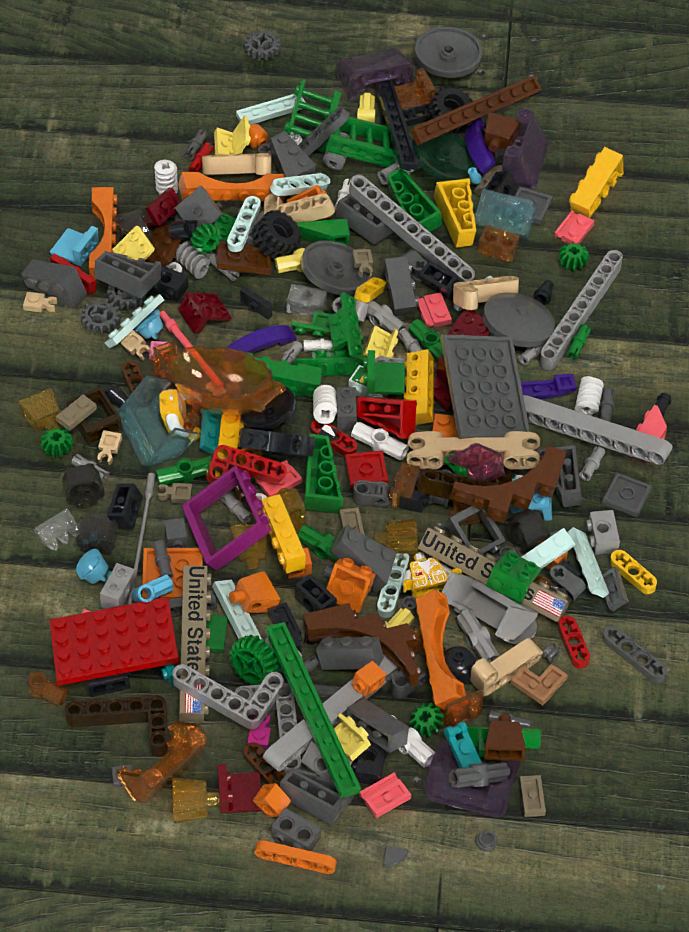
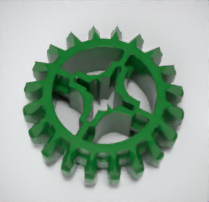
M250 634L249 636L241 637L233 644L229 652L231 655L229 659L232 661L231 666L235 668L234 673H238L240 679L245 680V684L261 685L269 673H279L281 671L274 650H272L270 644L265 643V639L260 640L258 635L254 637Z

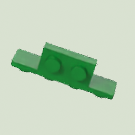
M343 292L340 294L342 309L328 316L332 346L334 349L339 350L348 345L349 356L361 362L364 360L356 301L354 297Z
M314 311L311 325L292 321V330H295L294 332L298 334L310 333L317 338L325 336L331 339L328 316L332 314ZM361 335V344H364V336Z
M344 348L330 351L317 349L316 351H311L312 358L294 359V365L300 363L322 368V376L353 375L359 365L364 367V360L360 362L350 357L349 350Z
M467 726L474 746L478 747L479 757H484L489 727ZM522 728L526 748L539 749L541 729Z

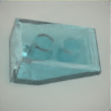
M483 189L475 215V224L528 239L537 204L531 200Z

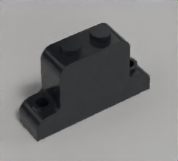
M241 428L239 447L313 456L315 437Z

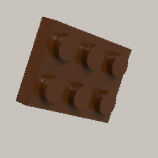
M170 224L155 228L150 240L154 247V252L144 262L155 264L156 261H159L161 265L171 264L181 239L171 238L168 229Z
M219 241L220 245L216 246L217 269L259 275L271 274L270 255H264V252L260 251L258 246L245 244L239 252L230 251L227 247V241Z

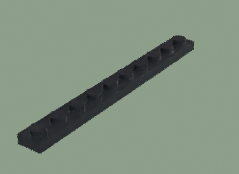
M371 65L370 72L400 169L407 171L418 170V159L388 66Z

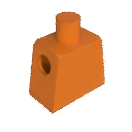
M265 571L241 578L235 590L229 593L230 602L240 603L246 613H268V608L277 606L281 600Z

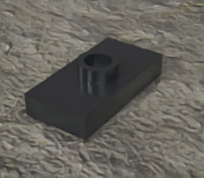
M246 287L240 290L241 303L268 320L272 317V303Z

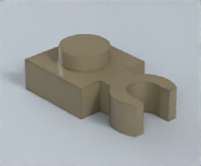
M353 250V263L355 268H359V277H362L363 272H367L369 277H372L373 259L371 250Z
M173 483L172 487L161 484L159 485V492L165 493H158V500L164 501L171 498V503L185 504L191 499L192 484Z

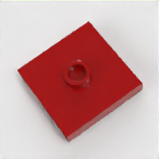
M383 450L345 454L350 489H353L354 484L359 480L388 483Z

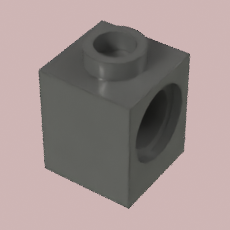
M184 518L164 520L168 548H188Z

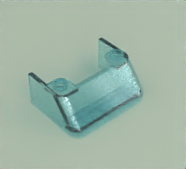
M146 375L120 407L118 414L121 417L122 429L140 463L145 466H153L181 456L198 436V433L174 428L167 436L157 416L160 414L159 394L166 389L170 381Z

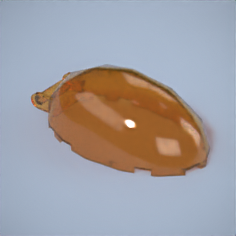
M204 346L183 348V351L176 355L175 353L169 354V360L165 364L169 378L181 395L210 413L241 416L253 411L262 412L268 403L286 390L283 383L272 380V371L267 368L263 360L258 361L254 358V355L220 346H214V349H205Z

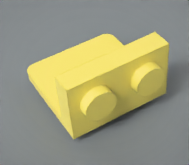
M243 116L233 132L216 128L214 131L215 155L243 153V149L249 145L251 140L248 117Z
M135 226L112 250L117 254L128 255L127 258L138 260L143 258L145 261L154 252V247L139 226Z

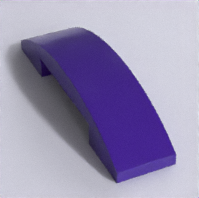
M479 118L467 127L465 140L470 156L481 173L485 175L495 164L493 153L486 149L481 133L484 125L482 118Z
M287 325L271 326L239 338L222 350V354L227 361L231 362V365L245 361L247 352L253 353L277 343L281 347L297 341V338Z
M573 374L554 375L553 380L521 382L523 395L540 400L563 396L577 389Z

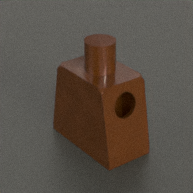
M489 112L484 140L485 145L489 146L488 149L494 153L498 152L499 148L508 150L520 133L521 120Z
M502 714L499 716V721H492L490 723L484 760L524 761L526 746L521 724L519 722H511L510 715Z

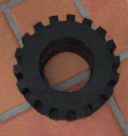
M450 86L442 87L439 91L437 90L428 105V119H434L450 112L446 107L455 110L473 102V100L468 97V93H464L462 89L458 90L455 86L453 88ZM465 124V125H463V126H461V127H459V128H456V129H454V130H452V131H449V132H447V133H448V134H452V132L458 133L459 131H462V130L466 127L467 124Z
M270 210L265 213L252 229V239L255 240V245L259 247L260 251L264 252V255H270L272 259L289 255L301 241L300 228L297 227V223L292 220L291 216H287L286 213H281L279 210Z

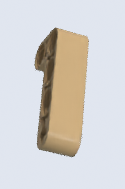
M271 154L202 156L203 174H272Z
M272 193L264 200V215L270 210H279L281 213L284 212L287 216H291L295 222H308L333 215L335 206L330 197L325 193L284 204L279 196Z
M503 276L454 283L453 303L466 310L477 309L478 303L487 302L489 298L496 294L518 293L519 278L516 276Z
M527 638L490 663L485 658L478 660L471 669L470 682L483 696H488L509 682L523 666L528 669L542 658L543 651L530 638Z

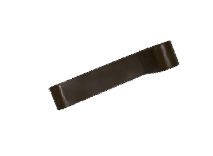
M494 463L488 477V482L426 468L420 476L417 489L427 495L453 500L449 497L455 481L476 486L501 485L512 481L511 469L506 468L503 463Z
M162 696L71 701L65 706L66 721L71 727L148 722L150 751L152 755L163 757L168 753L166 701Z

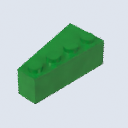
M399 168L387 175L388 189L394 202L429 232L442 226L441 211L404 169Z

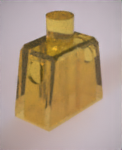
M52 388L19 401L21 415L36 431L44 429L51 431L52 427L54 429L59 428L56 415L60 413Z
M282 488L278 491L277 495L280 494L297 534L301 527L306 525L305 504L295 488L289 490ZM290 512L295 514L294 518H292Z
M416 519L387 522L385 524L386 532L374 533V540L376 542L386 544V547L397 553L418 554Z
M254 524L231 526L232 541ZM269 534L237 556L238 561L247 562V567L250 569L257 568L259 561L266 560Z
M172 778L174 823L206 818L208 816L207 805H220L219 792L207 793L205 781Z

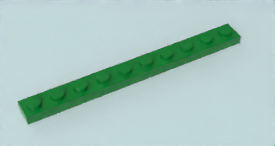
M282 622L266 626L265 633L340 798L359 794L361 791L359 782L286 623Z

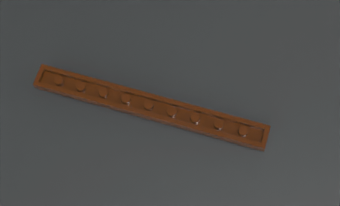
M535 75L415 126L410 129V132L418 146L484 117L489 112L493 113L542 91Z

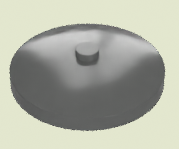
M449 26L436 27L427 30L419 36L415 44V58L418 64L431 74L447 78L461 77L472 73L478 68L482 60V46L479 40L466 30Z
M314 242L306 247L301 257V268L305 276L317 287L333 294L340 295L344 292L348 295H355L357 287L371 279L367 272H363L362 277H359V268L354 267L352 251L355 249L339 242Z
M496 294L487 300L482 312L483 321L489 331L497 337H512L515 346H541L548 341L555 330V320L551 312L537 300L523 294Z

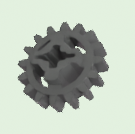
M266 29L264 32L258 30V33L252 31L251 35H247V39L244 40L247 55H252V59L258 57L259 61L262 58L268 60V57L273 59L274 55H278V51L281 50V40L278 39V35H273V31L267 33Z
M108 285L109 290H107L109 302H115V306L119 305L120 310L126 307L127 311L130 310V307L137 309L136 305L142 306V301L146 300L147 293L142 298H139L112 285Z
M100 298L98 302L91 300V305L85 304L86 308H82L81 321L83 327L87 328V331L93 330V334L100 331L102 335L103 331L110 333L111 328L115 330L116 325L120 324L121 313L119 312V307L115 306V302L109 304L108 299L102 302Z

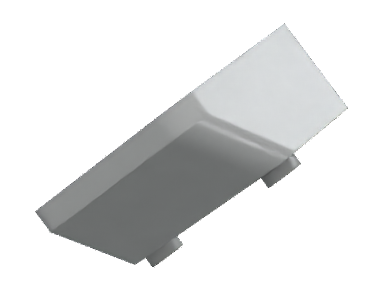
M451 572L441 592L447 595L448 604L454 606V611L461 613L466 609L472 610L477 618L497 629L496 636L507 642L510 639L515 640L535 621L538 612L498 593L475 578Z

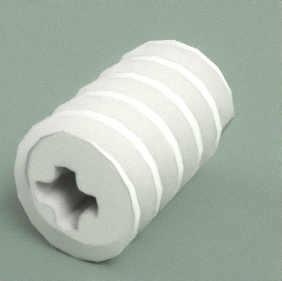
M170 160L156 162L154 169L158 194L161 195L168 188H173L177 194L176 164Z
M590 376L581 378L575 411L590 416L599 411L602 389L604 387L600 379Z
M321 385L313 393V415L319 423L329 424L333 422L337 414V394L334 387Z

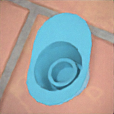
M159 309L153 310L135 327V332H138L144 339L153 337L156 340L159 337L158 333L163 329Z
M91 549L79 560L76 573L81 580L84 579L91 584H95L100 580L105 582L106 578L104 575L107 573L109 566L99 550Z

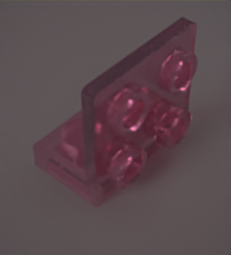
M473 443L468 448L457 451L454 455L448 457L449 462L467 468L470 478L490 482L505 474L502 454L480 443Z

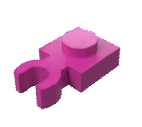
M270 715L266 716V720L257 729H250L247 744L255 742L263 749H268L271 728L268 727L270 725Z

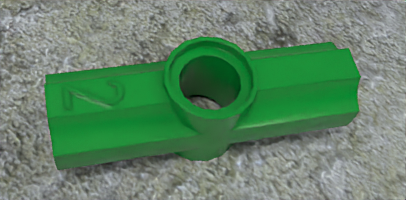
M417 319L413 321L408 331L423 346V350L428 349L433 358L438 362L440 356L444 357L440 335L436 331H431L422 320Z
M211 456L193 461L181 459L177 462V465L155 470L158 485H168L176 482L188 484L195 477L206 475Z
M308 525L301 527L297 535L300 542L312 548L314 553L321 559L329 558L335 563L339 560L331 552L335 539L333 535L329 533L323 535Z

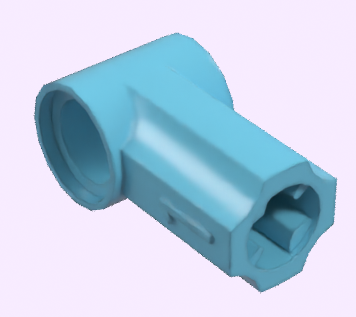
M167 574L136 587L132 592V598L136 603L150 602L173 591V582ZM142 589L147 594L146 599L141 597L140 592Z

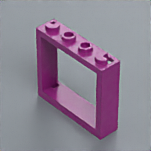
M236 465L182 505L206 564L217 571L272 531L269 525L270 519L262 509L264 508L263 503L256 496L257 490L250 482L251 477L246 470H241ZM240 484L257 523L217 552L200 513Z

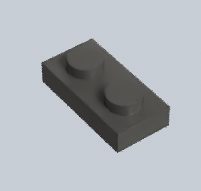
M613 567L602 574L609 594L605 597L608 608L615 611L629 602L619 569Z

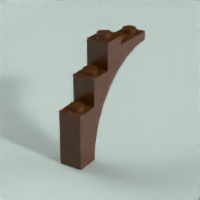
M548 445L544 456L531 471L514 481L501 485L476 486L455 481L449 498L474 506L477 509L486 510L485 517L503 523L509 505L515 506L518 509L528 510L534 493L552 498L566 451Z
M350 603L303 614V627L309 642L322 640L326 637H379L383 654L402 671L410 687L418 685V676H421L419 665L414 663L415 656L413 652L416 635L414 630H410L408 623L387 628L385 621H381L379 613L358 618L356 611H352Z

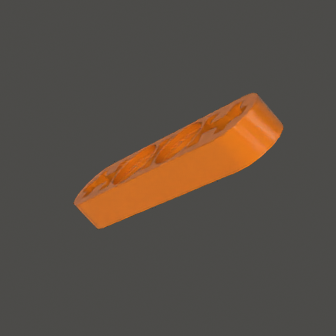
M264 840L257 842L254 854L261 859L324 874H333L337 864V860L328 855Z

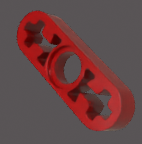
M314 420L311 423V434L318 435L322 430L320 428H323L324 425L332 428L335 427L331 424H322ZM337 429L338 432L335 436H338L339 439L330 441L331 448L344 457L345 454L357 453V442Z
M563 616L559 620L558 631L571 663L578 669L586 668L589 665L590 653L578 624L573 617ZM564 624H567L568 626H571V627H570V633H568L569 630H568L567 626H564ZM570 639H577L579 644L574 646L568 641ZM578 651H580L579 654H580V657H581L582 659H584L583 661H581L580 658H577V657H578Z

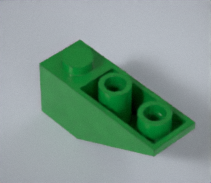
M347 219L296 222L297 227L300 228L301 239L310 242L334 241L349 246L350 234Z

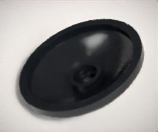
M274 385L260 389L252 394L244 403L241 410V418L244 424L251 429L267 430L274 428L287 420L293 412L296 404L295 396L285 386Z

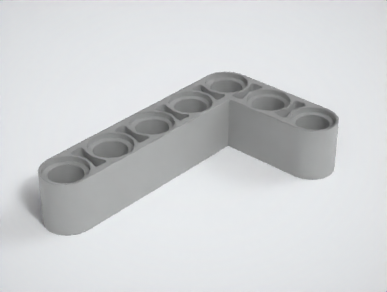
M177 665L173 670V684L176 688L251 730L257 729L262 724L283 691V677L277 672L269 673L251 700L248 701L187 665ZM182 674L187 676L185 679L177 678ZM271 682H276L279 685L276 687H272L269 684ZM201 684L204 688L196 689L195 686ZM218 694L221 695L222 698L214 699L212 696ZM265 698L268 702L260 703L258 700ZM235 704L239 706L235 710L230 708L231 705ZM249 715H256L257 718L254 719V720H251V719L248 718V716H249Z
M275 683V684H269V685L272 686V687H276V686H278L279 684H278V683ZM283 683V691L271 708V710H276L279 739L287 733L285 732L286 730H291L297 725L294 694L288 683ZM260 685L241 686L234 693L250 701ZM263 698L258 700L260 703L268 702L267 699ZM301 756L297 757L282 771L287 774L291 769L289 766H295V769L301 770Z

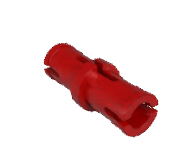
M204 143L201 150L195 154L193 162L188 167L189 172L194 169L192 172H199L202 167V156L210 155L214 150L212 145L208 149L210 143Z

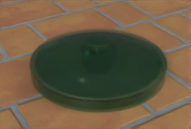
M450 131L418 146L414 138L412 140L419 165L427 173L441 181L470 178L468 170L472 167L477 169L470 156L466 142Z

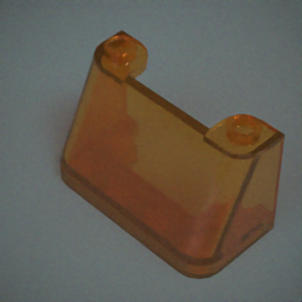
M175 721L168 727L172 731V736L166 743L171 751L158 763L143 772L137 768L131 771L127 767H122L116 772V775L134 801L147 802L195 760L207 742V735L200 724Z

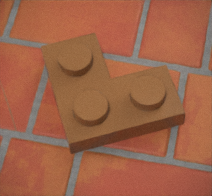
M551 664L538 677L523 666L511 679L510 684L543 706L567 680L568 675Z

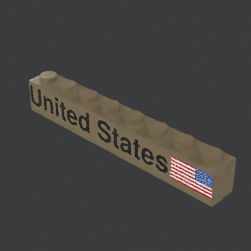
M438 526L427 528L418 549L454 568L461 569L463 573L487 584L491 571L497 563V557L489 553L486 555L480 553V548L472 544L466 546L462 543L463 540L455 535L447 536L444 534L445 530ZM533 581L522 604L559 622L571 601L567 599L568 595L560 590L556 592L550 590V585L543 581H539V583Z
M183 565L181 664L187 665L204 676L209 677V665H205V658H210V646H206V640H210V628H206V621L210 622L211 609H207V603H211V591H207V585H211V573H207V566ZM183 674L180 675V679H185L187 677ZM199 684L196 685L195 688L203 689L204 686ZM180 690L179 721L204 722V714L208 715L209 706Z

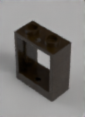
M101 387L84 394L95 404H100L108 416L88 426H85L83 421L77 425L87 444L101 439L103 430L115 433L122 430L121 417ZM80 396L73 397L72 399L68 400L67 407L70 404H72L75 400H77Z

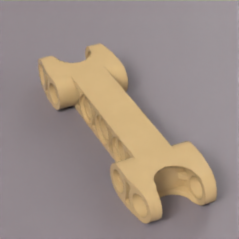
M436 431L412 433L408 437V446L414 450L407 454V464L418 469H438L443 465L446 456L451 459L450 453H453L461 463H503L508 469L534 468L540 461L538 452L533 451L540 446V437L533 432L511 431L506 433L504 437L458 439V437H444L442 433ZM419 439L421 442L413 443L412 440ZM529 439H534V440H536L537 442H536V443H529V442H527V440H529ZM417 457L420 460L415 462L412 461L411 458ZM530 457L536 458V460L532 462L528 461L527 459Z

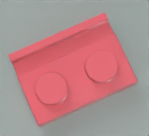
M572 210L555 231L554 237H559L562 241L569 244L572 242L579 244L594 226V220L580 213L575 214Z
M441 292L418 298L419 306L417 308L428 328L452 324V318Z
M287 460L281 462L286 466L287 474L280 483L271 484L255 479V483H258L260 489L267 497L281 495L302 483V477L288 464Z
M395 772L359 793L360 798L365 801L366 806L375 818L411 799V793L401 780L396 777Z

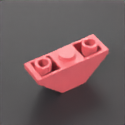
M654 405L651 411L648 410L646 412L643 424L639 423L636 431L665 439L667 425L658 406Z

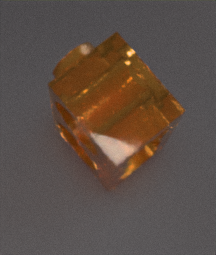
M486 225L479 239L478 252L512 262L519 248L520 235Z

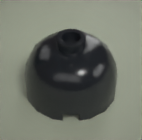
M454 646L445 650V662L451 673L464 685H470L471 669L477 662L474 653L462 646Z

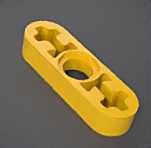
M373 277L357 287L354 298L358 301L369 303L384 292L386 282L380 278Z
M615 550L612 552L610 565L619 569L620 574L644 594H652L656 590L657 579L625 551ZM636 569L639 573L631 575L628 570Z

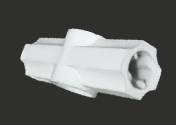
M357 422L351 432V437L371 446L373 451L383 450V453L398 460H403L409 450L407 444L390 437L387 431L371 428L361 422Z
M410 727L407 744L398 748V750L402 754H409L421 766L428 767L436 758V753L422 741L419 733Z

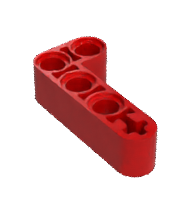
M219 445L211 455L206 478L209 483H213L219 478L213 475V470H217L222 476L227 470L236 465L241 470H246L252 478L271 484H278L286 476L287 469L280 462L227 445ZM217 453H223L225 459L219 458ZM236 459H241L244 462V465H239L236 462ZM254 464L260 465L262 471L256 470Z

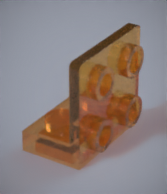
M424 68L417 69L415 82L395 87L402 110L428 104L436 93V89Z
M174 340L153 347L151 359L155 367L152 370L154 376L160 379L162 391L172 389L171 373L169 371L171 366L169 363L174 362V357L177 358V345Z
M482 689L473 693L467 691L465 692L466 696L446 704L445 710L440 708V713L444 715L442 720L444 728L448 726L454 727L457 723L474 719L482 713L484 694Z

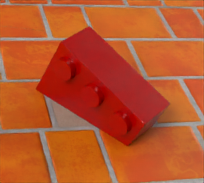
M357 397L356 415L373 425L384 428L383 430L391 432L401 439H408L412 433H415L417 400Z

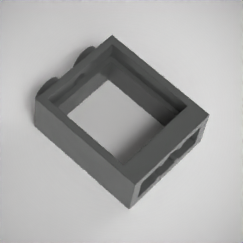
M471 506L450 517L445 522L451 535L461 538L463 540L462 543L469 546L470 542L459 524L479 514L494 540L491 544L480 549L479 552L484 555L488 552L496 553L506 541L496 523L490 518L485 517L486 510L477 509Z

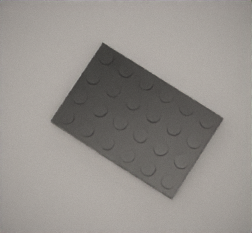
M443 334L441 344L458 439L504 437L506 433L511 431L530 432L512 337Z

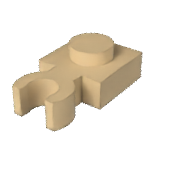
M27 292L23 309L34 312H42V309H46L49 312H55V305L50 304H57V298H45V294Z
M134 330L120 341L122 347L131 355L136 353L141 360L145 359L142 355L143 352L152 353L149 346L145 345V340Z
M103 430L98 446L101 451L97 457L99 463L102 462L104 457H108V465L112 464V453L118 454L122 434Z

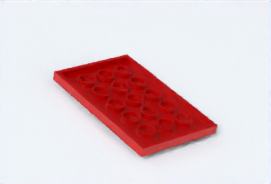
M168 597L154 599L150 602H138L49 619L58 686L179 663Z

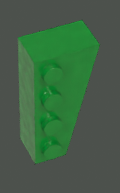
M247 352L245 393L254 394L265 387L280 385L289 388L295 396L313 397L314 390L321 386L322 368L300 363L291 365L288 361L282 359L280 362L272 361L268 356L262 355V358L254 357L253 353Z
M310 434L309 436L315 437L313 456H306L302 509L339 514L344 499L340 491L341 486L336 474L337 469L333 461L329 436Z

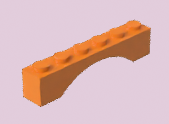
M182 172L178 186L182 200L187 198L199 186H203L215 201H245L249 196H256L260 201H264L269 194H272L270 186L274 179L284 178V174H266L255 181L247 183H226L209 178L200 172ZM279 196L282 202H284L285 196Z
M92 187V211L104 227V235L101 242L89 254V275L93 277L95 276V260L105 251L114 253L112 249L113 245H116V234H113V232H117V222L114 221V218H117V208H114V205H118L117 194H114L113 187Z
M434 589L416 598V611L420 620L419 627L423 636V648L427 658L426 665L430 674L429 681L433 690V701L435 706L449 711L467 702L464 684L451 673L445 662L443 652V634L450 614L447 595Z

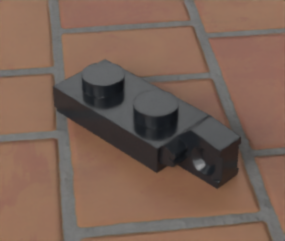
M287 603L268 608V614L273 624L285 622L297 650L302 652L299 642L302 641L301 630Z

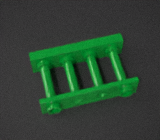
M302 79L301 84L296 85L294 91L296 99L289 122L286 121L283 131H286L288 135L293 132L307 137L311 131L294 126V120L314 127H318L322 122L298 114V108L321 115L326 119L329 117L330 112H334L337 109L341 92L334 91L333 96L328 98L303 89L306 80ZM301 95L325 103L328 109H322L300 101ZM329 138L318 147V151L324 153Z
M349 117L339 129L330 135L326 145V152L386 167L393 165L397 158L395 150L390 149L392 140L387 126ZM340 131L349 133L350 138L340 136ZM357 135L366 137V142L358 141ZM373 139L382 141L383 147L374 145Z

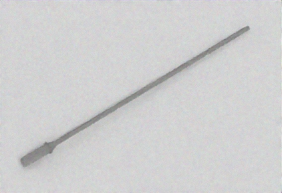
M148 473L144 492L146 501L134 565L135 579L137 577L149 500L153 496L155 473ZM135 585L129 594L128 604H132V592L135 588Z

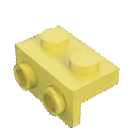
M374 326L370 332L363 355L368 356V350H375V358L379 356L392 358L394 355L392 350L398 342L397 335L399 331L395 329L390 334Z
M339 713L337 716L341 722L334 730L346 756L353 761L371 745L367 739L369 735L363 727H356L355 721L350 716L345 717Z

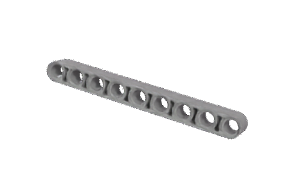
M362 175L352 177L349 193L424 258L455 274L460 282L474 280L475 271L374 184Z
M611 250L605 255L542 348L540 355V367L542 369L553 370L571 345V340L573 336H576L580 325L585 324L620 272L623 258L620 251Z
M523 395L529 423L658 465L664 464L673 447L667 440Z
M385 655L379 666L387 674L383 686L399 670L397 665ZM353 679L322 703L333 727L341 722L337 716L339 713L346 717L347 707L365 698L354 689L352 685ZM377 689L376 691H374L372 694H370L369 696H367L365 699L367 700L369 697H371V696H372L375 692H377L379 689ZM305 719L277 740L264 753L263 759L278 772L282 771L305 752L310 742L314 740Z

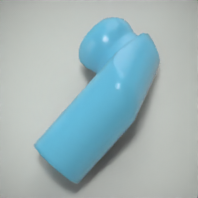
M470 168L468 170L470 183L473 185L480 184L481 175L477 172L476 168Z

